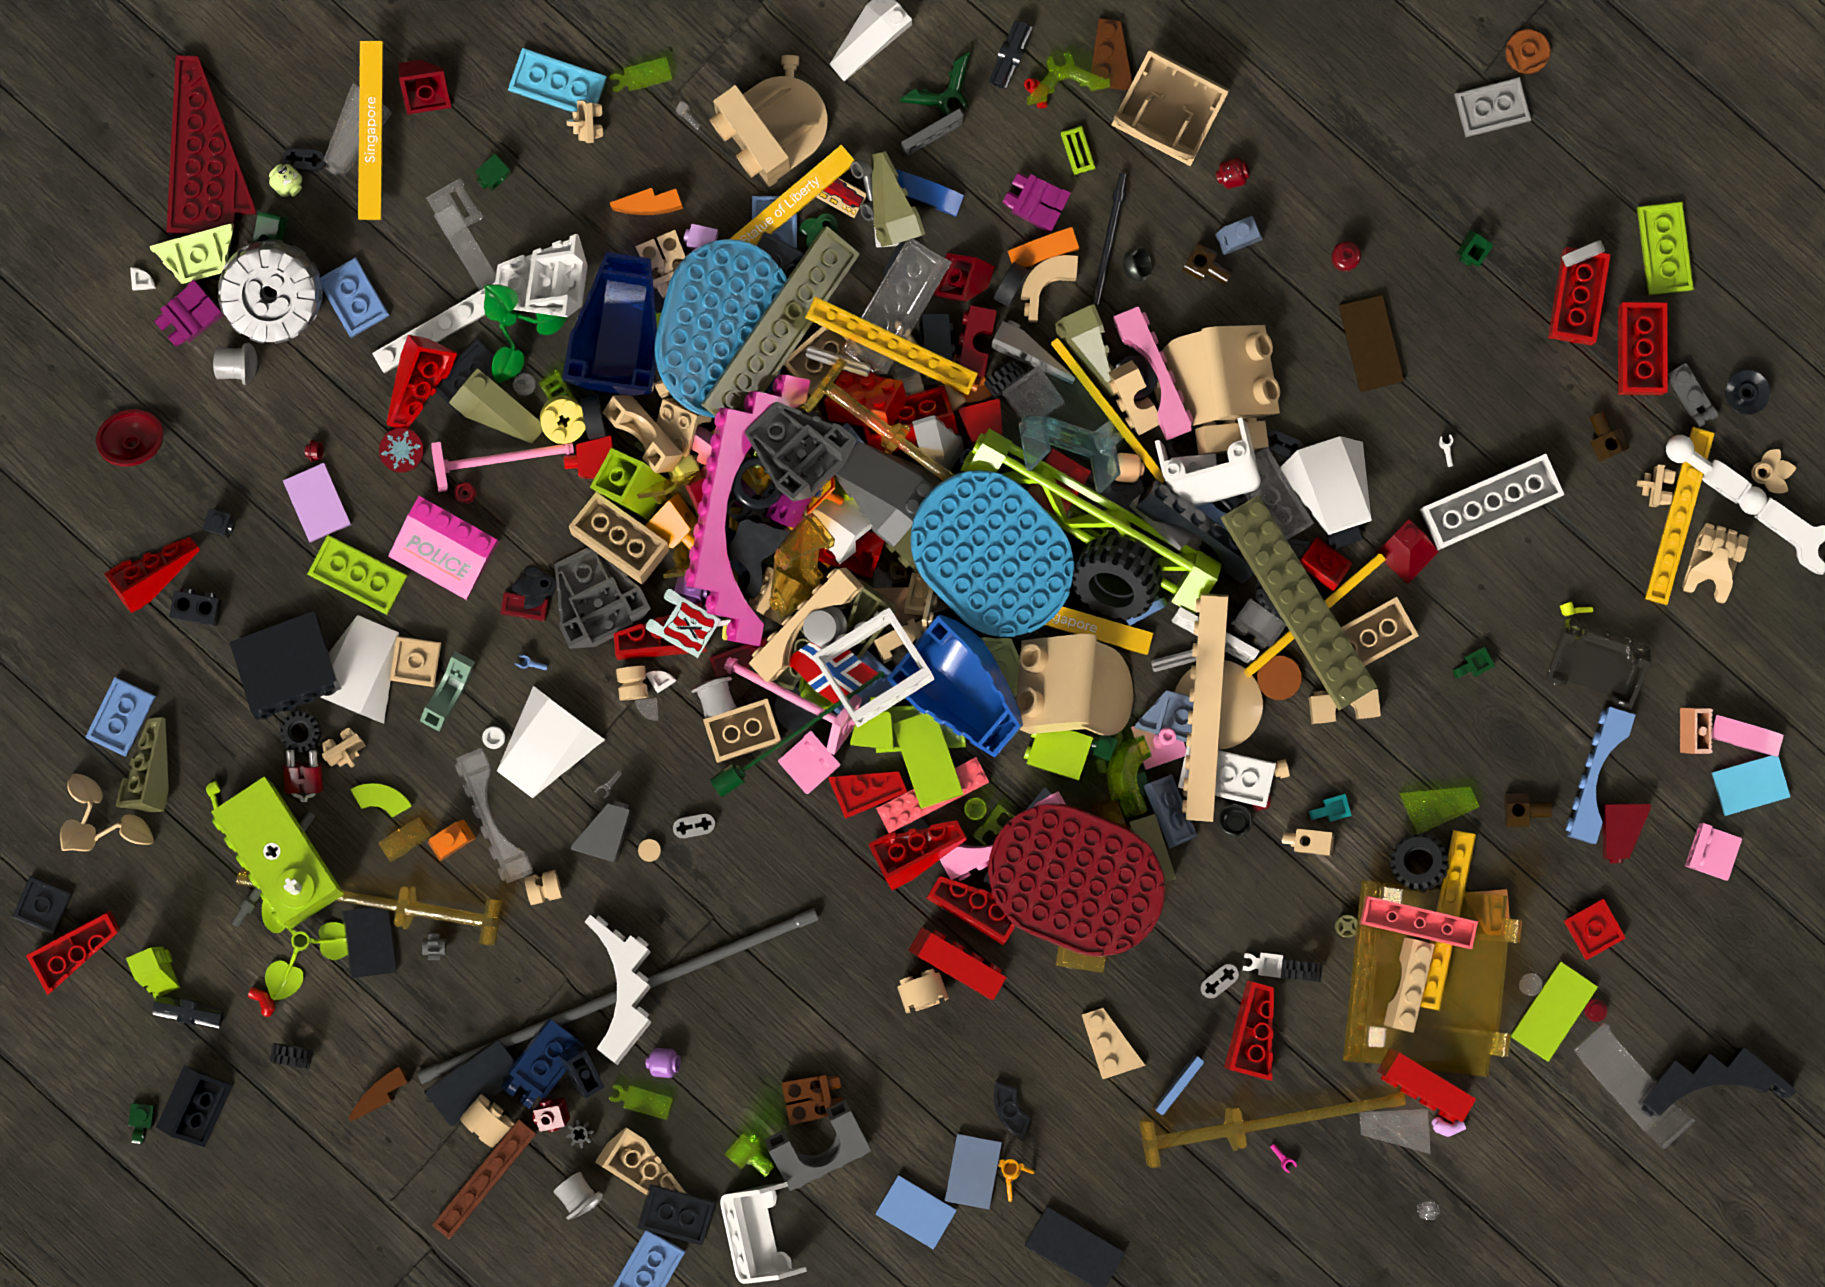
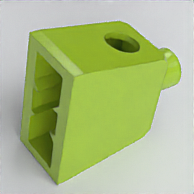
M883 711L860 727H857L855 724L850 745L893 750L891 712Z

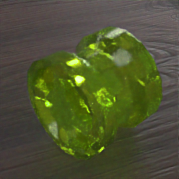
M980 798L969 799L964 807L966 816L972 820L983 818L987 811L985 802Z

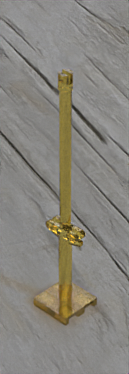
M841 357L822 378L820 384L802 407L807 412H810L823 395L826 394L882 436L881 445L885 447L884 451L886 453L892 454L899 447L943 481L953 476L951 472L905 439L910 431L908 425L898 423L890 426L833 383L847 363Z
M238 872L236 884L247 887L254 886L247 876L250 873ZM410 886V888L401 887L398 900L343 891L344 895L335 900L396 911L394 924L397 927L403 926V929H409L414 916L482 927L479 944L495 945L502 907V900L486 899L485 911L482 914L417 902L416 887Z
M1396 1093L1379 1098L1243 1121L1240 1109L1226 1108L1224 1124L1158 1136L1155 1135L1153 1121L1143 1120L1139 1121L1146 1165L1151 1168L1161 1167L1158 1149L1227 1137L1233 1151H1237L1238 1147L1243 1149L1247 1146L1246 1132L1387 1107L1394 1108L1406 1105L1404 1093Z

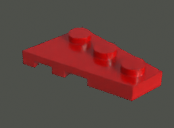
M899 772L828 777L845 819L907 793Z

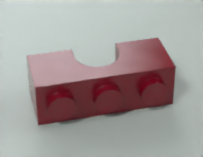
M970 306L969 311L964 312L962 324L966 325L965 333H960L958 346H962L961 355H956L955 363L978 373L976 378L984 379L988 354L978 352L973 346V340L982 334L992 336L997 310Z

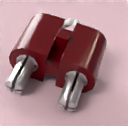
M287 750V763L282 765L284 792L300 798L301 802H307L308 798L323 791L322 764L317 763L316 750L309 751V763L306 764L295 763L294 750ZM300 792H305V794L309 795H306L305 798H303L299 794Z

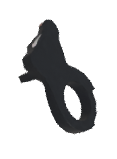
M750 518L740 522L736 536L727 545V554L729 561H738L745 565L749 571L750 582L741 591L744 599L750 596L755 599L761 590V560L779 549L788 548L792 544L793 536L789 530L774 528L766 523L756 522Z

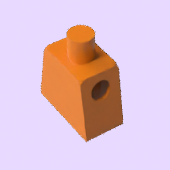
M463 819L431 837L428 843L439 861H442L476 839V837Z

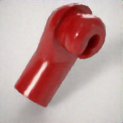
M1027 78L1024 82V87L1036 97L1037 108L1048 107L1046 86L1035 78Z
M254 987L250 988L248 997L259 1001L263 1016H271L275 1011V1003L271 999L270 993Z

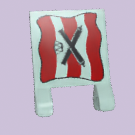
M668 589L664 596L665 600L677 606L664 627L650 619L646 624V629L698 658L721 619L706 613L707 611L681 597L675 591Z

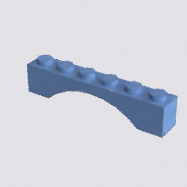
M1607 707L1605 711H1601L1598 720L1601 726L1599 732H1595L1592 739L1594 749L1592 754H1588L1585 766L1588 767L1586 775H1582L1578 787L1581 788L1579 797L1575 796L1572 804V809L1575 811L1573 817H1569L1565 830L1568 831V837L1590 844L1597 843L1603 823L1596 801L1598 775L1609 753L1620 742L1629 737L1635 719L1634 714L1612 707Z

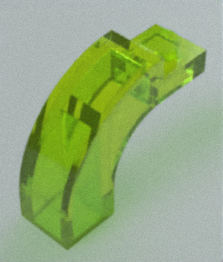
M1144 735L1127 739L1118 745L1108 765L1107 779L1112 800L1119 799L1126 817L1143 814L1148 811L1137 784V771L1140 764L1152 756Z

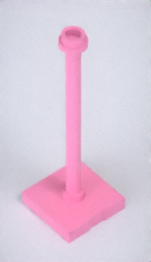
M441 442L431 443L438 493L447 491L445 473H450V470L566 453V456L574 454L573 443L571 442L562 445L448 461V459L443 460Z
M729 657L724 665L727 673L735 672L817 716L826 710L774 682L767 683L759 674L738 664L737 658ZM855 695L849 702L855 711L860 708L862 698ZM845 707L838 715L830 712L823 717V719L833 723L826 750L833 755L855 727V723Z
M1135 726L1131 727L1145 770L1185 756V744L1183 741L1176 740V733L1173 729L1164 728L1158 735L1134 728Z

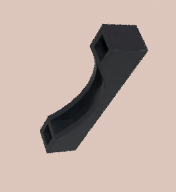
M1155 480L1141 493L1136 505V509L1153 521L1178 525L1202 538L1215 551L1223 565L1224 571L1242 585L1254 574L1230 533L1202 511L1188 503L1184 498L1174 493L1166 485Z

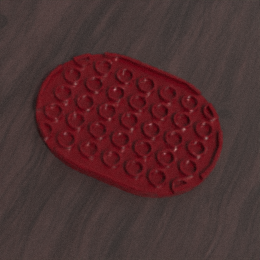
M1056 803L1029 808L1015 816L1003 827L996 837L990 852L988 876L992 894L997 905L1008 919L1023 931L1070 951L1095 957L1125 952L1140 943L1152 931L1162 913L1165 901V878L1161 864L1150 845L1131 829L1083 809Z

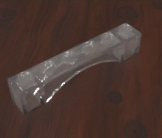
M479 748L456 758L458 762L455 764L456 770L460 777L464 776L466 784L463 785L468 798L471 796L475 803L472 806L476 818L480 817L483 826L480 828L484 838H489L492 846L489 847L493 860L498 859L500 868H497L502 881L506 880L507 883H512L533 874L534 871L526 852L508 841L497 828L492 818L487 794L492 768L484 749Z

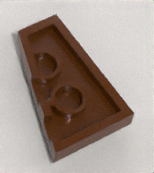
M1099 18L1089 85L1128 91L1132 84L1121 21Z

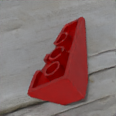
M414 335L407 336L400 354L386 422L388 426L409 428L422 411L424 402L430 395H434L440 381L446 379L450 374L457 356L455 351L428 338Z
M188 537L164 546L162 551L156 554L148 552L143 554V558L131 562L129 559L105 572L104 575L122 603L133 613L151 602L200 549Z
M955 820L931 825L929 828L920 830L916 828L909 829V832L896 834V832L888 833L868 845L891 890H894L912 881L967 839L958 821Z

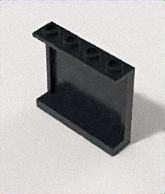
M315 611L230 642L249 708L256 720L268 719L275 713L289 711L294 706L302 703H311L318 697L330 696L337 690L342 689L337 681L321 631L322 625Z

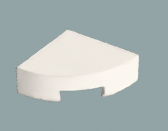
M130 268L133 291L156 289L154 280L147 272L139 268Z
M651 671L646 674L657 693L676 682L672 675L664 671Z

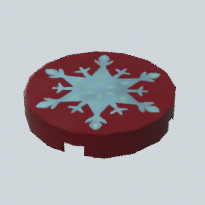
M396 428L389 431L382 438L379 445V456L382 463L388 469L397 473H407L414 470L424 456V445L421 438L415 432L406 428Z

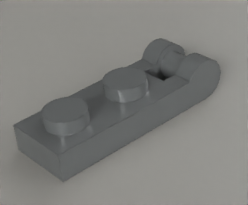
M1687 363L1668 373L1669 382L1698 428L1705 425V421L1718 417L1716 409L1711 405ZM1703 406L1705 412L1699 414L1696 409Z

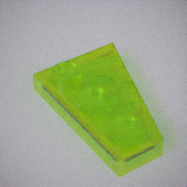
M1470 786L1399 793L1417 834L1480 807Z

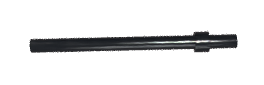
M1119 173L1116 190H1113L1112 194L1113 205L1091 303L1094 305H1100L1121 205L1122 202H1125L1126 192L1124 191L1128 175Z

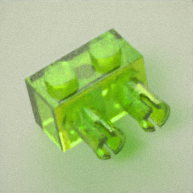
M744 1131L725 1153L740 1169L746 1164H751L764 1177L775 1166V1164L771 1163L760 1153L761 1146L758 1144L760 1139L751 1131L748 1134Z

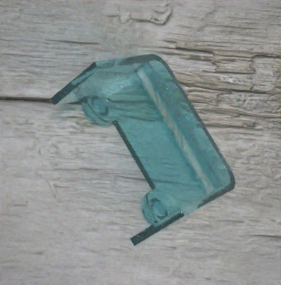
M1026 415L1019 422L1027 471H1031L1051 451L1050 445L1091 459L1095 488L1099 494L1121 474L1116 445L1111 437L1046 416Z

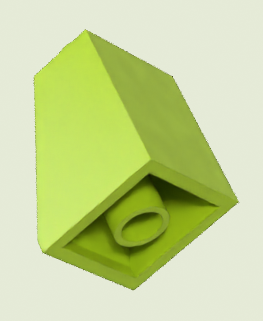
M611 448L590 488L632 514L650 521L671 482L659 473H655L644 462Z
M1072 730L1031 734V737L1035 739L1032 747L1027 746L1024 759H1027V765L1079 781L1093 737Z

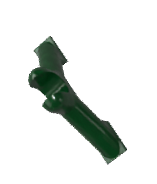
M967 52V54L962 55L960 59L958 58V60L953 62V69L948 73L950 81L946 90L941 93L928 92L926 88L922 91H917L914 88L907 95L902 96L899 102L938 106L943 114L947 116L952 113L947 106V102L955 99L965 110L968 102L960 91L970 53Z

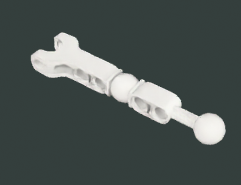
M1675 435L1668 440L1666 453L1672 461L1676 463L1688 462L1704 474L1702 480L1735 504L1739 503L1744 512L1754 515L1760 522L1794 545L1800 564L1816 574L1823 575L1825 573V563L1818 556L1819 545L1825 542V525L1811 526L1771 497L1767 498L1762 489L1753 487L1745 478L1722 462L1714 460L1711 463L1694 451V444L1689 437Z

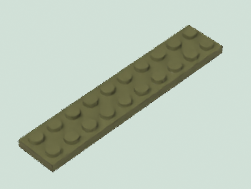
M828 226L822 228L701 403L714 416L719 412V408L745 412L744 400L749 391L765 393L813 323V321L805 317L814 297L816 296L827 302L860 255Z
M1257 495L1222 516L1220 519L1338 710L1343 709L1377 688L1374 680L1260 496Z

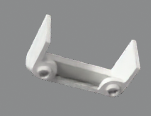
M1242 417L1237 418L1242 440L1234 442L1229 446L1227 452L1229 462L1186 474L1182 462L1176 459L1168 460L1166 447L1160 440L1155 441L1167 487L1194 507L1256 490L1261 483V478L1248 425Z
M787 1182L725 1194L721 1198V1210L737 1279L743 1284L779 1280L807 1272L806 1267L792 1269L790 1257L785 1252H777L768 1208L776 1204L777 1194L775 1190L788 1187Z

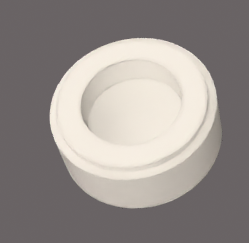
M491 726L484 731L482 739L488 748L497 749L504 744L506 737L501 728Z

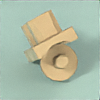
M577 100V111H572L573 119L566 120V125L573 126V134H578V140L594 143V139L603 136L602 125L593 124V117L602 115V105L586 100Z
M1665 465L1654 467L1652 482L1650 473H1645L1644 481H1637V486L1643 487V496H1649V489L1651 488L1650 507L1669 505L1672 502V492L1661 491L1662 483L1673 484L1675 480V471L1664 469Z
M347 728L340 733L343 742L336 745L333 739H328L322 743L324 751L322 756L331 767L337 763L340 767L346 763L351 768L354 767L353 759L360 756L358 751L366 747L364 741L357 733L355 734L350 728Z

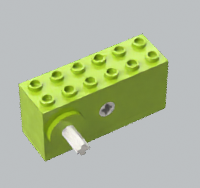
M265 776L211 811L215 817L212 819V822L219 831L221 830L223 834H226V837H224L226 844L230 849L238 853L236 856L237 861L242 868H245L247 871L249 870L248 878L254 886L262 890L260 896L266 905L274 909L272 915L278 924L293 929L344 895V892L280 793Z

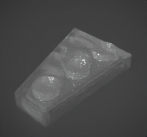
M1427 1108L1359 1112L1360 1135L1430 1154Z

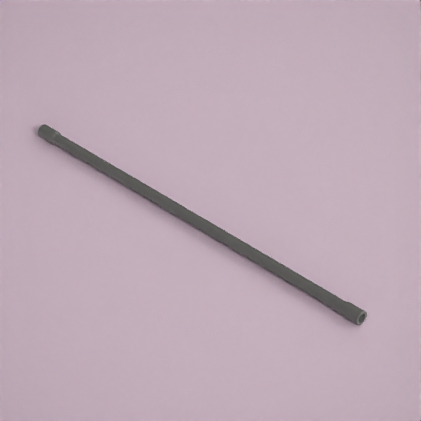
M812 908L786 921L648 977L649 981L647 984L653 988L788 931L816 922L819 919L815 909ZM617 990L553 1016L550 1019L561 1026L617 1002ZM548 1019L502 1037L499 1040L505 1048L536 1036ZM488 1044L417 1071L420 1082L422 1084L452 1071Z

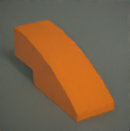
M649 188L610 202L613 211L634 215H658L683 209L676 189L655 196L653 189Z
M1070 227L1008 251L1011 263L1016 262L1028 269L1039 265L1049 258L1076 252L1079 250L1073 228Z

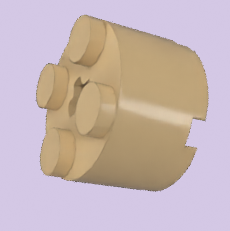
M934 969L922 972V977L913 979V976L900 980L901 985L897 988L906 1013H911L909 1008L914 1007L916 1011L939 1004V998L944 997L945 1001L949 999L940 973H935Z
M480 1094L463 1113L460 1120L472 1133L475 1132L482 1142L493 1148L515 1123L508 1116L502 1115L504 1110L495 1102L490 1105L491 1102L484 1095Z

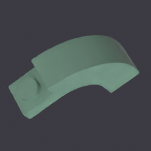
M456 651L453 653L437 690L424 708L420 722L440 732L468 684L475 663L473 660Z

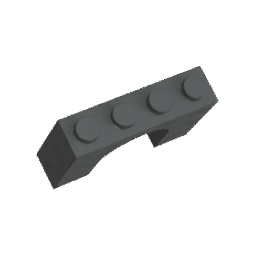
M846 1099L825 1109L836 1131V1136L830 1148L818 1155L801 1154L794 1148L785 1129L764 1139L768 1151L784 1181L787 1182L790 1191L801 1188L806 1183L816 1178H821L826 1173L836 1168H841L846 1163L871 1152L867 1139Z

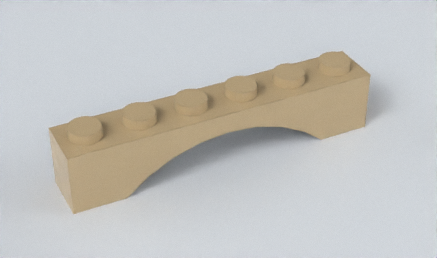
M835 568L827 576L829 580L824 585H818L812 591L813 596L808 601L804 600L797 607L798 612L784 620L782 623L784 627L779 632L775 631L768 637L767 645L764 648H758L752 654L753 659L749 664L767 683L775 681L789 666L793 643L803 627L805 618L811 612L823 610L833 605L850 603L864 588L847 568Z

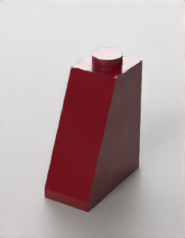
M1651 804L1602 805L1603 859H1609V863H1623V859L1630 858L1650 812Z

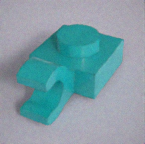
M1345 794L1322 800L1324 807L1309 811L1311 820L1327 816L1328 821L1331 822L1352 816Z

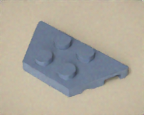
M1166 689L1137 721L1134 728L1158 735L1162 729L1171 728L1176 733V740L1187 742V733H1192V724H1188L1189 711H1193L1194 702H1189V695Z

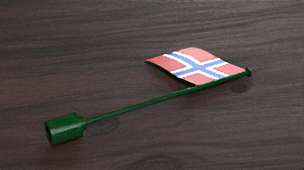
M810 642L791 655L789 666L795 669L815 691L834 703V705L741 768L740 765L735 766L731 764L712 777L710 782L721 797L726 796L745 783L744 777L746 776L745 771L842 705L839 697L813 658V655L821 650L816 644ZM850 649L826 663V666L848 700L879 678L883 679L885 677L883 671L876 672L863 663Z

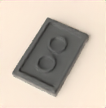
M961 110L954 111L902 141L901 150L904 156L907 157L960 127L963 124Z

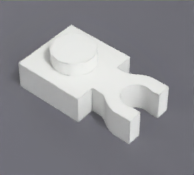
M1261 953L1260 958H1256L1252 954H1244V958H1250L1253 962L1250 967L1243 966L1244 971L1259 969L1258 975L1281 978L1283 955Z

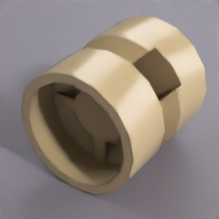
M645 666L616 669L617 680L619 683H622V686L618 688L620 701L648 698L647 685L643 683V680L646 678Z
M556 870L544 872L542 877H539L537 874L524 877L531 905L543 903L545 898L550 901L562 898L561 886Z

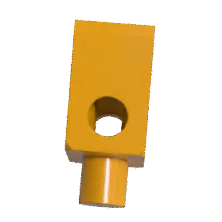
M677 493L654 515L645 527L668 542L670 548H674L680 542H683L691 549L695 540L694 534L691 531L698 523V519Z

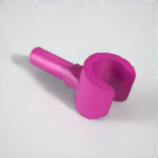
M1275 1143L1270 1146L1281 1160V1167L1286 1172L1290 1173L1286 1169L1288 1162H1292L1297 1167L1295 1161L1286 1157Z

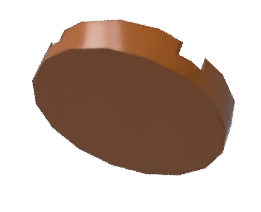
M1531 29L1518 31L1510 38L1506 45L1505 54L1507 62L1512 69L1519 73L1532 74L1544 68L1549 60L1551 49L1548 40L1543 34Z
M1274 656L1258 670L1257 683L1261 692L1266 697L1273 700H1285L1292 697L1298 691L1301 684V671L1292 659L1285 656Z

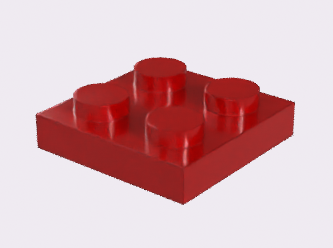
M1316 537L1300 559V563L1305 571L1332 591L1336 589L1353 564L1318 537Z
M1604 899L1563 920L1585 960L1626 939Z

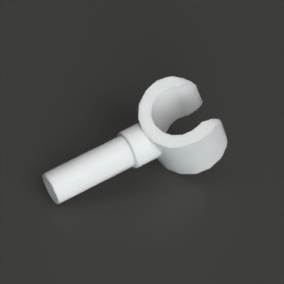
M1449 434L1450 443H1443L1441 436L1439 446L1444 449L1447 465L1451 467L1453 462L1450 447L1453 443V437Z

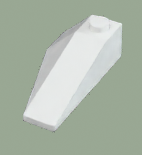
M895 0L870 1L837 51L830 66L843 81H846L912 26V19Z

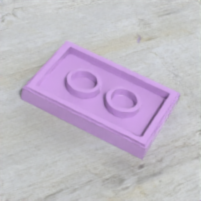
M325 463L283 480L310 543L351 525Z

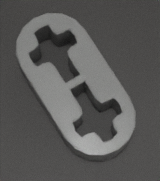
M1601 240L1562 256L1565 266L1570 267L1604 252L1605 249Z
M708 814L680 818L674 823L673 832L679 838L709 834L715 828V820ZM704 817H706L707 821L712 822V825L708 826V830H704L703 827L696 828L695 824L701 823ZM681 822H684L685 825H693V829L686 830L685 835L677 831V827H680Z
M1224 964L1201 983L1200 991L1202 995L1207 998H1215L1238 979L1239 973L1237 968L1231 964ZM1225 968L1227 970L1233 969V979L1226 978L1221 982L1220 978L1225 974L1223 970ZM1216 981L1219 982L1214 988L1216 991L1214 994L1205 992L1207 989L1206 983L1213 984Z

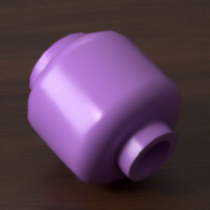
M655 1048L646 1058V1068L650 1070L651 1075L654 1077L672 1078L680 1070V1055H677L674 1049Z

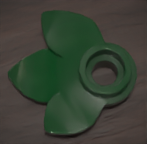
M824 213L818 218H808L803 221L799 231L808 235L806 239L807 250L822 230L823 221H829L831 224L830 229L841 237L837 231L838 221L834 215Z

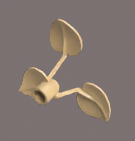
M71 775L67 783L69 794L76 801L87 803L88 807L81 823L70 819L62 825L60 832L62 851H89L93 849L95 842L100 837L116 828H120V835L129 842L142 845L153 844L154 838L148 825L140 817L131 814L124 815L121 818V823H116L99 834H95V828L90 824H86L93 803H100L102 801V790L94 780L85 775Z

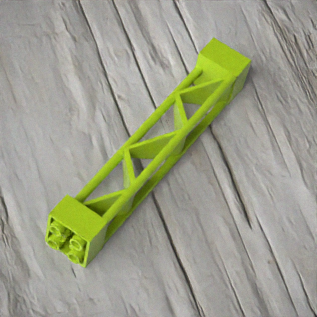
M988 429L985 435L982 433L979 435L974 448L967 455L961 471L985 470L997 472L1001 464L1004 463L1015 471L1002 473V475L1009 477L1018 484L1038 483L1042 485L1056 515L1046 510L1047 513L1064 531L1089 544L1095 538L1079 528L1114 527L1118 530L1121 538L1125 536L1133 542L1137 540L1164 557L1157 560L1162 571H1185L1177 585L1163 578L1161 587L1173 593L1172 602L1194 615L1197 613L1195 612L1196 598L1201 599V593H1209L1218 580L1222 563L1188 545L1180 549L1183 553L1176 554L1131 528L1130 522L1173 546L1142 518L1019 448L1012 441L995 431ZM1008 451L1033 466L1026 467L1007 455ZM1055 478L1106 507L1107 510L1102 511L1057 485ZM1061 497L1090 514L1067 519Z

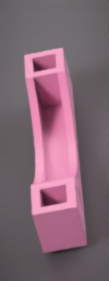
M1138 306L1114 316V325L1122 343L1141 354L1157 375L1161 387V402L1157 418L1166 441L1191 431V423L1194 422L1189 409H1184L1182 404L1185 402L1180 390L1176 391L1175 377L1171 370L1167 371L1166 357L1163 351L1159 352L1157 349L1158 340L1154 331L1150 332L1147 325H1150L1146 313H1141Z
M1058 791L1037 802L1034 807L1052 803L1065 804ZM961 844L941 858L940 861L951 880L958 878L961 881L971 875L970 870L977 867L979 871L988 866L993 845L970 846Z

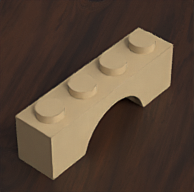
M631 394L613 396L602 413L615 428L623 429L641 441L646 450L642 458L655 473L674 471L684 454Z
M1404 937L1399 958L1402 965L1401 981L1397 994L1388 1004L1384 1026L1414 1033L1435 944Z

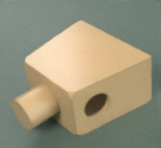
M1296 829V833L1283 832L1282 846L1294 847L1295 852L1333 856L1335 834L1332 832ZM1303 838H1310V844L1303 845Z

